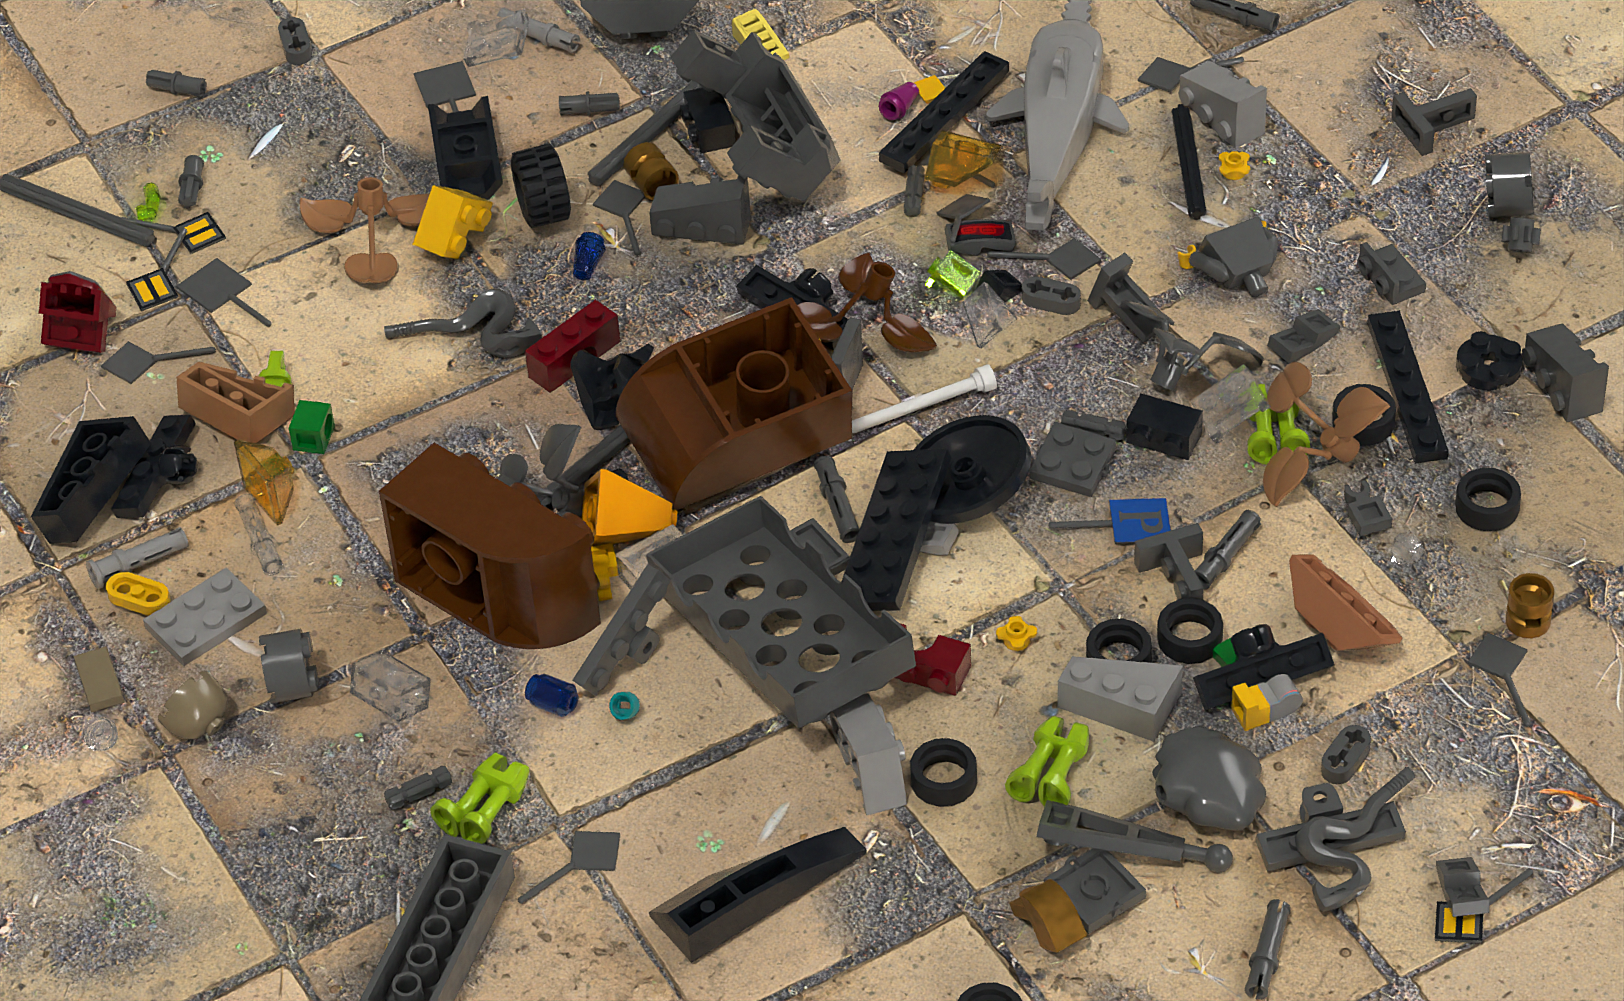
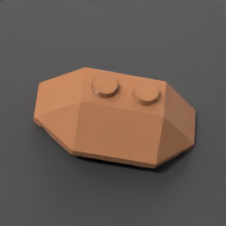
M1314 554L1291 556L1289 564L1295 609L1305 618L1304 621L1308 626L1318 630L1320 633L1323 632L1327 639L1326 642L1330 647L1337 651L1362 650L1399 644L1403 637L1399 634L1398 630L1350 584L1333 570L1327 568Z

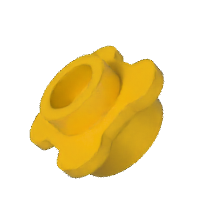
M1237 151L1222 152L1219 154V161L1222 162L1219 172L1230 180L1243 178L1250 172V166L1247 165V161L1250 159L1249 154Z
M1020 616L1010 617L1009 622L1004 627H999L996 630V637L1003 640L1004 645L1008 649L1014 651L1027 648L1031 638L1037 636V628L1026 624Z

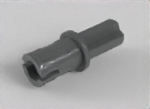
M151 70L146 74L147 86L170 90L174 95L182 93L202 98L206 92L207 82L204 78L182 75L180 71L169 73Z
M589 91L583 95L559 96L560 115L587 113L588 116H591V112L617 111L620 109V97L618 93L590 94Z
M189 155L185 158L183 174L180 175L178 180L180 186L178 203L184 205L186 209L196 205L198 192L203 186L201 175L204 160L197 155Z

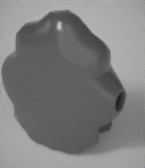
M1203 726L1182 729L1165 736L1162 747L1155 755L1159 763L1152 771L1153 777L1156 780L1155 793L1158 800L1170 809L1185 814L1193 823L1201 826L1226 830H1243L1248 827L1254 820L1256 812L1262 808L1266 800V789L1259 780L1262 774V767L1255 754L1245 746L1232 741L1225 733Z

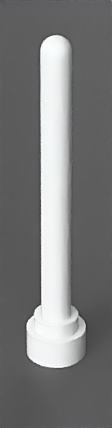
M986 364L975 368L974 373L970 374V378L852 420V433L863 431L972 390L976 392L982 391L983 393L997 388L994 372L990 365Z

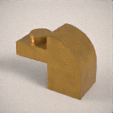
M1048 879L1037 886L1024 889L1020 892L1019 898L1009 903L1014 916L1031 922L1042 948L1057 953L1087 936L1073 902L1063 888L1052 879Z

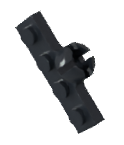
M755 265L736 285L738 294L762 308L792 297L797 305L804 302H814L827 308L831 312L832 317L839 314L824 305L833 295L831 282L821 272L812 278L817 272L814 268L805 269L794 281L786 282L760 266ZM845 316L841 321L837 322L842 331L848 320ZM839 339L833 342L821 343L831 348L832 350H835V347Z
M191 415L163 416L150 439L152 444L133 468L111 507L116 518L144 517L163 485L167 483L184 485L193 480V476L197 473V458L193 453L187 454L191 451V448L184 446L196 425Z
M1259 624L1253 628L1244 629L1231 637L1230 641L1236 654L1235 661L1232 664L1193 677L1204 710L1231 702L1233 686L1246 683L1248 687L1262 682L1266 683L1271 678L1281 674H1286L1291 680L1332 667L1335 664L1323 632L1287 645H1279L1274 639L1270 626Z

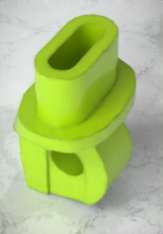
M270 351L268 367L259 374L260 377L265 378V383L280 387L284 383L292 384L291 377L286 371L284 364V351Z

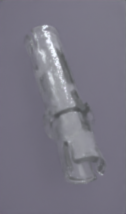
M242 494L235 500V507L239 511L244 528L250 538L251 552L254 556L258 557L265 575H276L284 567L276 550L277 541L273 535L269 534L256 504L255 497L252 494ZM252 519H254L256 522L255 527L252 524ZM262 542L265 543V546H266V549H265V550L263 549V547H262V545H261Z

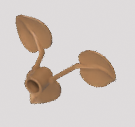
M368 177L358 182V193L354 194L353 205L342 200H309L300 198L301 217L309 228L317 232L333 233L340 231L344 223H352L358 207L362 210L363 214L368 215L369 254L358 253L350 256L345 261L344 269L346 275L353 280L364 283H382L390 280L396 274L397 260L390 253L375 254L374 215L379 214L384 205L390 217H397L399 223L407 226H419L430 193L401 196L388 202L387 193L383 192L382 181L377 178Z
M1299 362L1288 364L1283 372L1277 375L1267 394L1268 406L1276 413H1283L1289 410L1295 403L1324 430L1320 437L1324 450L1301 446L1297 447L1294 451L1288 447L1280 449L1268 462L1263 476L1264 491L1270 503L1277 507L1280 501L1303 480L1309 468V459L1306 454L1323 456L1327 460L1334 456L1343 463L1353 460L1360 448L1358 440L1353 438V436L1376 420L1390 405L1372 390L1366 387H1358L1342 399L1337 408L1339 418L1334 420L1335 427H1330L1300 400V397L1306 394L1312 386L1310 370Z

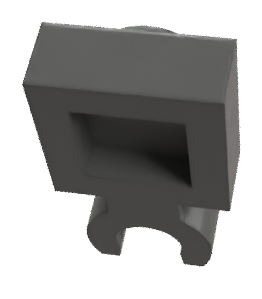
M1361 481V492L1352 491L1349 485L1344 486V499L1348 503L1347 513L1360 536L1392 528L1391 515L1380 495L1370 497V485L1367 481Z

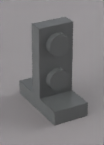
M1470 88L1416 107L1407 94L1402 92L1393 95L1392 119L1420 155L1424 156L1433 152L1434 132L1475 119L1477 95Z
M1123 253L1101 268L1087 301L1095 310L1107 303L1144 343L1156 335L1153 332L1154 327L1162 329L1161 326L1154 319L1146 317L1131 308H1119V305L1126 300L1159 309L1128 276L1133 260L1126 253Z
M1198 523L1135 541L1134 564L1139 573L1162 567L1166 578L1171 577L1174 583L1177 599L1195 598L1203 600L1204 587L1189 561L1190 558L1200 556L1203 553V531Z

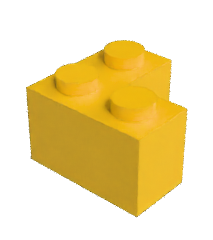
M433 185L412 245L442 257L459 259L460 254L466 247L468 230L484 232L485 226L490 222L493 202L463 190Z

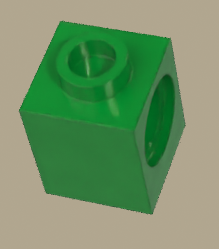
M299 400L288 428L293 451L325 454L335 427L330 403Z

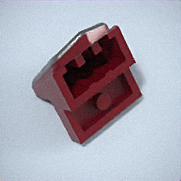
M73 271L52 274L48 278V282H41L38 313L43 314L41 344L99 353L105 352L108 318L116 316L114 302L99 283L93 279Z

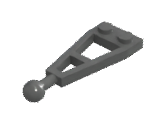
M1050 800L1046 801L1036 836L1043 838L1046 843L1055 846L1070 844L1179 862L1181 857L1205 862L1207 868L1216 873L1228 870L1233 862L1231 850L1223 844H1214L1209 848L1186 844L1185 838L1081 807L1064 805L1063 803ZM1081 825L1098 831L1079 829L1077 826Z

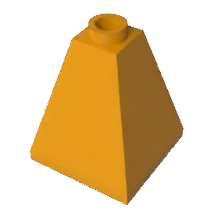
M600 469L584 483L582 519L593 533L594 543L591 546L609 543L616 544L664 535L670 529H675L677 510L672 509L673 503L609 470Z

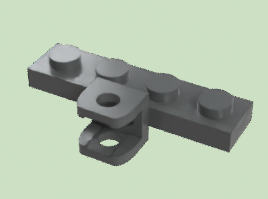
M647 564L572 680L573 682L596 696L608 684L611 672L619 660H622L626 655L638 663L643 664L647 662L660 641L659 635L646 626L648 615L656 603L665 596L667 586L671 582L669 578Z
M1330 783L1304 788L1302 791V804L1299 810L1301 824L1259 833L1256 836V844L1267 872L1309 862L1297 850L1295 835L1314 817L1324 816L1353 821L1360 816L1362 809L1343 813V805L1339 795ZM1317 794H1322L1326 798L1314 800L1313 797ZM1393 801L1385 803L1380 808L1373 826L1366 834L1354 839H1324L1322 843L1329 848L1351 852L1405 839L1406 830Z

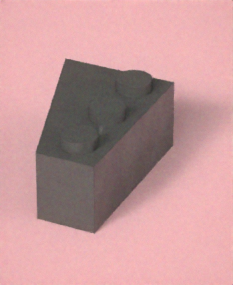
M738 175L737 179L722 181L720 177L712 178L710 183L695 185L692 181L657 187L649 212L651 234L655 236L744 245L751 221L748 178L744 179Z
M1561 323L1526 333L1522 357L1526 366H1531L1536 374L1539 386L1549 394L1553 408L1556 411H1560L1566 422L1603 412L1609 365L1605 362L1597 363L1593 359L1595 358V353L1591 349L1583 350L1579 346L1581 345V340Z

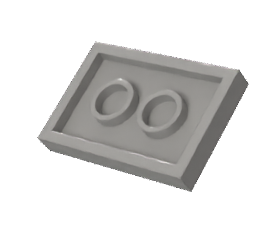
M225 568L144 618L143 622L145 629L185 666L266 615L267 611L265 604L231 571Z

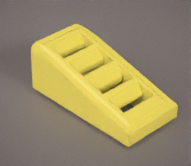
M757 9L732 19L733 37L740 45L753 32L762 39L761 43L768 51L774 50L770 52L772 55L776 52L783 60L789 58V52Z

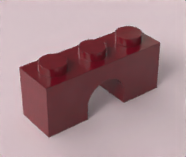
M596 299L525 350L528 378L549 393L556 390L573 377L570 362L577 351L584 349L591 355L600 357L621 342L618 315Z
M901 624L907 630V626ZM938 635L931 647L925 650H914L915 667L894 677L905 683L917 684L939 693L943 692L956 696L971 668V644Z

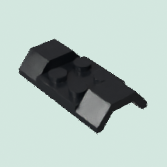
M488 96L481 97L472 110L451 113L445 112L435 104H428L440 186L463 190L489 200L501 187L503 181Z

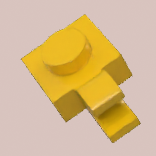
M613 543L591 546L594 572L600 582V587L597 590L599 601L613 599L609 577L619 576Z

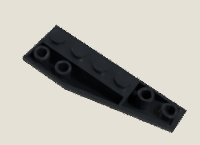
M846 827L835 829L708 875L651 910L649 916L692 963L867 853V849Z

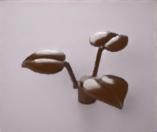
M865 253L852 259L840 270L838 275L840 284L846 290L855 294L839 314L832 317L831 312L827 308L814 302H804L797 305L817 337L821 339V342H833L839 339L843 332L837 322L842 320L861 295L874 301L884 297V320L886 323L882 325L881 333L890 345L905 352H924L937 347L931 335L916 320L902 313L891 316L890 301L893 291L890 290V285L895 277V270L887 263L873 262L870 253Z

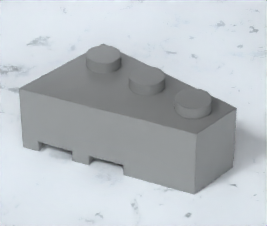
M1211 61L1180 75V90L1178 94L1181 102L1185 106L1190 107L1199 116L1201 121L1211 126L1221 139L1226 140L1235 149L1265 134L1266 87L1262 85L1254 87L1250 85V80L1245 77L1237 79L1233 77L1232 71Z
M1072 656L1058 679V708L1154 742L1182 693L1183 665Z
M869 693L831 711L830 718L833 735L846 766L851 765L858 777L853 779L856 791L862 789L863 808L866 815L907 805L901 761L906 759L904 747L900 739L895 740L891 723H885V716L881 705H875Z

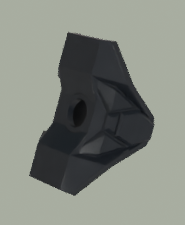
M649 343L635 352L629 354L621 353L607 360L582 350L577 351L573 355L570 362L581 404L594 430H604L620 424L616 418V407L619 397L632 376L651 359L654 347ZM617 383V388L612 389L614 384Z

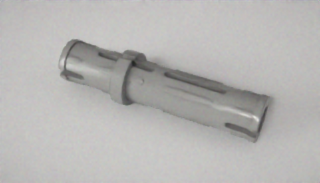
M505 7L501 8L497 16L504 18V20L496 19L498 26L506 27L538 39L545 46H556L570 53H574L579 47V44L572 42L573 40L580 42L579 35L559 29L557 24H546Z

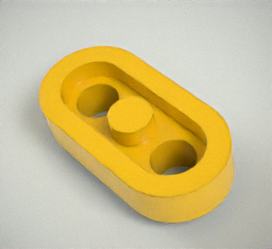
M130 572L114 574L106 583L108 599L112 604L147 616L171 602L168 588L163 583Z

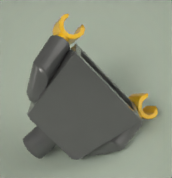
M1257 216L1206 235L1199 248L1200 252L1196 251L1194 245L1187 247V254L1180 251L1177 252L1179 266L1183 269L1195 267L1217 281L1223 282L1226 288L1229 289L1245 284L1251 297H1257L1268 290L1263 277L1269 273L1276 260L1278 238L1266 228V221H1261L1260 217Z

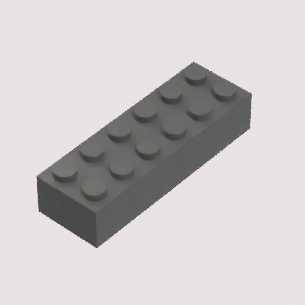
M444 834L359 1001H455L515 879L511 851Z

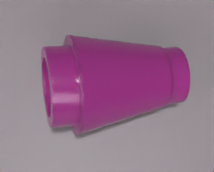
M906 82L882 94L878 105L880 113L889 120L903 118L919 95V89L916 84Z

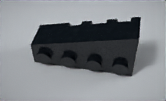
M134 416L78 422L31 515V518L49 544L77 542L152 444Z

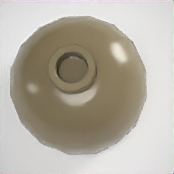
M208 671L199 672L203 678L197 682L192 677L185 681L164 704V707L168 710L165 717L160 713L158 715V721L177 737L191 740L198 739L206 733L209 736H213L225 723L222 717L227 708V698L223 687Z

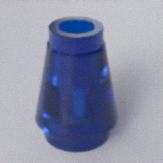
M584 232L575 241L573 275L577 279L589 280L606 251L605 241L597 233Z

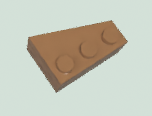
M197 362L176 377L178 408L250 447L291 419L295 412L294 385L284 383L282 387L265 383L264 377L255 376L254 380L237 376V371L203 362Z

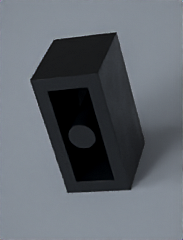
M704 88L684 91L685 104L680 105L682 120L684 123L689 122L687 129L691 143L696 142L700 154L732 147L736 143L735 128L725 98L714 90L708 92Z
M1141 393L1127 418L1126 443L1189 460L1202 435L1203 410Z

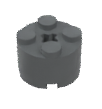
M1530 152L1485 155L1486 174L1492 173V175H1486L1488 198L1494 197V199H1488L1489 218L1534 214Z
M300 628L259 636V646L266 645L264 646L265 654L261 655V663L267 693H272L270 697L271 704L312 697L313 692L318 691L319 678L316 665L310 666L309 658L312 657L311 652H313L310 632L303 633Z

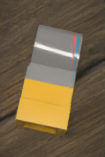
M1286 674L1277 675L1266 683L1262 682L1248 687L1246 683L1232 687L1231 710L1244 731L1290 715L1303 702L1300 692Z

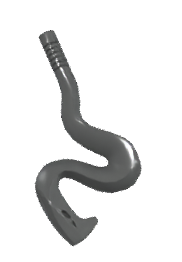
M501 289L484 291L457 318L425 319L400 323L399 325L384 326L386 339L429 331L461 333L476 326L488 315L495 313L483 329L480 342L487 352L504 358H513L521 355L526 349L542 338L538 326L531 319L526 321V326L522 329L500 334L510 325L515 315L513 298Z
M1405 767L1381 787L1380 790L1375 792L1368 799L1356 820L1346 821L1324 816L1314 817L1295 835L1297 850L1309 862L1322 866L1344 867L1353 874L1349 880L1331 888L1323 886L1320 882H1316L1313 885V896L1322 912L1337 909L1354 900L1366 890L1372 878L1368 865L1357 855L1329 848L1322 841L1324 839H1354L1366 834L1373 826L1380 808L1415 778V773L1409 767Z

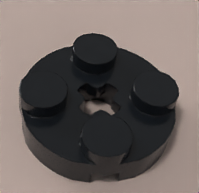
M1483 331L1475 332L1457 351V372L1458 370L1460 371L1462 380L1466 384L1476 389L1493 391L1497 390L1498 385L1507 383V387L1511 386L1519 379L1522 371L1523 358L1520 344L1500 336L1489 335ZM1485 360L1494 361L1490 365L1484 364Z

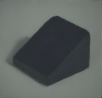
M986 270L979 280L976 292L992 306L996 307L1022 293V283L1007 270Z

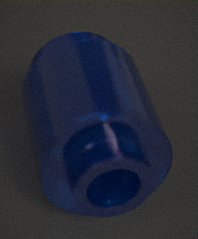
M548 674L533 675L525 688V698L530 701L532 706L560 717H564L574 711L578 704L579 696L576 686Z

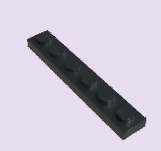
M983 51L879 152V162L902 173L908 171L910 166L914 165L1009 72V62Z
M1400 310L1368 315L1367 325L1392 398L1395 401L1396 410L1415 464L1448 459V447Z

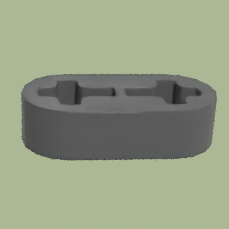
M296 17L282 20L278 25V30L287 62L293 65L307 63L312 58V49L305 23ZM300 47V50L296 51L294 48Z
M1036 276L1030 277L1022 283V301L1026 306L1061 315H1071L1080 309L1081 292L1073 284Z
M1350 725L1340 731L1322 757L1321 775L1326 781L1332 784H1343L1353 777L1370 752L1371 734L1369 731L1359 725ZM1355 741H1360L1356 742L1351 749L1348 748L1349 743L1353 744ZM1341 760L1344 761L1343 766H1338L1336 769L1332 768L1336 767Z

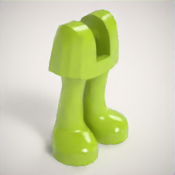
M1254 384L1248 399L1247 411L1249 419L1256 422L1257 431L1252 433L1247 441L1249 456L1253 460L1267 465L1270 459L1277 453L1272 422H1278L1280 449L1288 447L1294 451L1299 446L1310 448L1309 436L1304 430L1295 428L1294 419L1298 416L1299 407L1294 403L1289 410L1283 413L1274 412L1267 403L1265 384Z
M1051 716L1044 721L1034 732L1033 740L1037 746L1025 764L1012 771L1005 783L1007 793L1019 802H1028L1033 799L1038 788V796L1044 806L1047 800L1069 805L1071 791L1066 782V775L1073 762L1079 761L1087 752L1089 744L1088 726L1075 722L1066 739L1061 737L1064 726L1063 718ZM1049 757L1055 759L1039 783L1041 772Z
M495 752L472 773L473 782L459 801L454 803L446 798L436 801L430 809L432 819L450 836L457 837L461 832V836L465 840L480 844L485 843L492 832L491 824L506 801L515 804L520 799L528 781L529 767L515 761L507 768V758ZM486 794L490 795L478 812H475V808Z

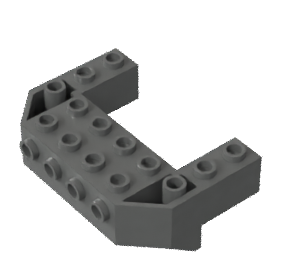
M692 30L671 55V59L677 67L676 73L687 82L692 80L699 83L708 92L714 90L727 99L731 105V112L742 123V131L744 133L727 152L734 164L732 166L733 170L744 179L749 177L756 180L764 188L769 189L772 187L787 198L794 197L804 202L826 179L841 159L830 134L786 62L776 52L772 55L762 45V39L753 32L749 34L736 50L698 31Z

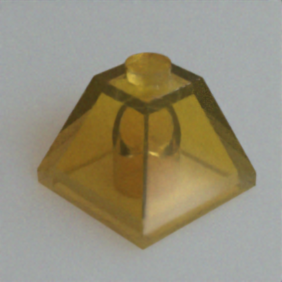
M942 130L932 144L925 180L932 181V185L939 188L948 189L950 186L956 187L991 166L1000 153L1002 145Z
M239 439L234 442L243 487L278 526L284 521L294 491L292 480L294 468L290 460L286 456L281 457L273 447Z

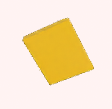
M936 75L914 82L919 89V95L927 104L931 103L945 89Z

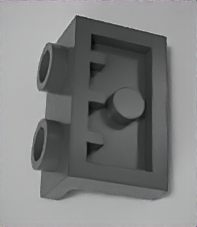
M1367 242L1360 244V254L1357 259L1359 270L1363 275L1369 277L1375 284L1377 292L1380 295H1384L1392 305L1425 293L1426 282L1393 244L1375 251Z

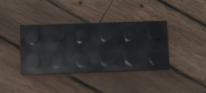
M947 448L887 451L844 572V575H848L861 587L864 599L872 612L882 610L900 611L952 458Z

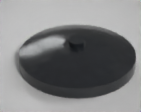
M991 415L970 416L950 422L933 431L914 448V450L947 448L952 457L930 520L931 522L941 524L971 521L996 510L1019 490L1029 473L1031 465L1030 447L1021 430L1011 421Z

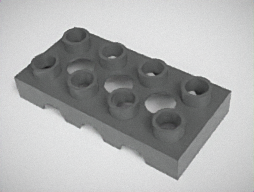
M762 496L646 554L648 564L671 580L664 597L798 728L825 719L831 711L866 692L883 688L889 680L916 666L912 634L886 610H882L881 618L876 616L867 605L861 587L846 574L843 575V582L837 580L828 568L823 552L810 540H806L805 548L802 547L790 532L786 518ZM753 562H764L759 565H749ZM738 577L742 582L749 585L765 584L763 592L751 600H734L725 593L726 586ZM698 591H708L704 594L692 595ZM791 596H801L797 599L786 600V598ZM774 612L783 619H802L801 626L795 632L785 636L767 634L761 627L763 620ZM733 626H744L737 630H727ZM828 631H839L833 635H822ZM810 648H813L822 655H840L838 663L833 668L823 672H810L799 665L800 656ZM772 661H780V662H781V663H779V664H777V665H773V666H765V665H764V664H766V663H768V662H772Z

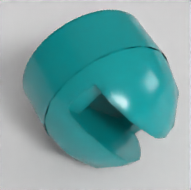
M618 692L610 700V712L619 720L631 719L639 712L640 701L631 692ZM621 702H629L630 708H621Z

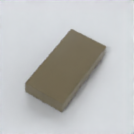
M107 646L73 656L91 713L125 703Z

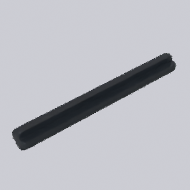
M1178 104L1177 108L1172 109L1171 114L1187 211L1189 216L1194 217V220H1199L1200 216L1206 215L1207 211L1190 110L1188 107H1184L1183 104Z

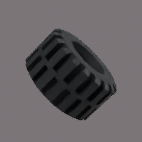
M549 143L513 152L511 157L512 177L518 202L527 224L531 228L568 220L571 212L569 190L560 158L554 147Z

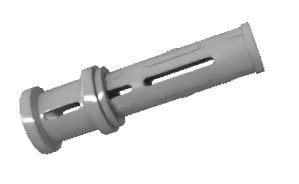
M179 527L125 551L115 549L112 551V555L95 562L92 559L86 561V568L92 583L99 589L114 574L120 572L132 573V570L139 566L189 547L188 539L185 532Z

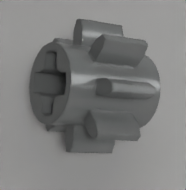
M1511 218L1510 226L1503 225L1501 242L1508 243V251L1530 253L1532 252V245L1540 244L1541 228H1534L1535 220Z

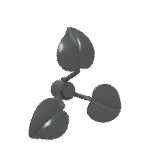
M1124 300L1119 305V308H1131L1146 317L1154 319L1161 326L1162 329L1155 327L1153 329V332L1161 341L1159 354L1156 359L1158 364L1150 380L1167 389L1174 391L1181 375L1187 376L1189 369L1213 344H1224L1251 353L1260 366L1264 361V357L1244 341L1217 332H1213V336L1199 349L1191 342L1177 338L1168 332L1169 324L1174 326L1175 322L1163 312L1134 301ZM1178 352H1188L1195 355L1183 365L1185 359L1177 354Z
M555 424L546 431L542 440L540 461L545 465L543 473L549 480L556 481L563 487L551 491L524 483L528 464L523 456L514 453L507 455L502 460L499 470L500 475L497 479L508 486L519 482L535 493L552 497V505L559 512L556 514L560 516L570 512L582 517L584 490L560 477L582 427L579 425Z

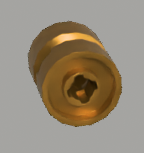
M645 142L638 144L627 153L624 159L623 166L625 171L649 200L654 199L657 187L678 184V172L665 159V155L654 143Z
M1525 573L1514 578L1509 585L1506 625L1513 634L1519 637L1537 638L1545 634L1550 628L1554 586L1545 576L1536 573Z

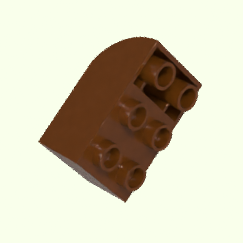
M791 297L677 342L656 354L632 376L624 387L617 403L616 418L665 499L673 503L672 509L679 510L852 439L853 390Z
M435 442L379 490L395 582L495 643L519 649H546L577 640L601 624L597 598L600 582L594 572L591 550L594 536L590 527L579 516L570 512L562 516L541 505L538 497L526 485L515 482L508 486L491 476L486 466L476 456L470 453H462L460 456H457Z

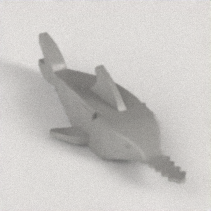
M1067 0L1069 3L1064 5L1066 11L1061 13L1063 20L1042 27L1032 41L1024 87L1008 92L986 113L988 121L1024 116V139L1029 178L1025 229L1044 231L1048 227L1052 217L1054 198L1087 144L1095 122L1122 133L1129 131V123L1115 101L1109 96L1101 94L1103 43L1100 33L1090 26L1088 22L1091 20L1089 12L1092 9L1089 4L1092 0Z

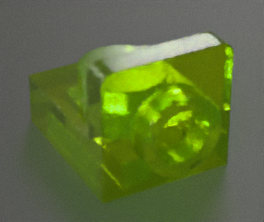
M950 250L943 260L937 256L926 271L931 277L925 285L930 288L937 280L960 298H963L981 272Z

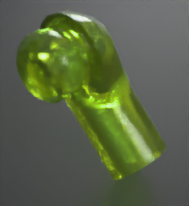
M152 182L147 183L143 188L146 205H138L136 207L138 220H150L151 222L157 217L161 196L158 186Z

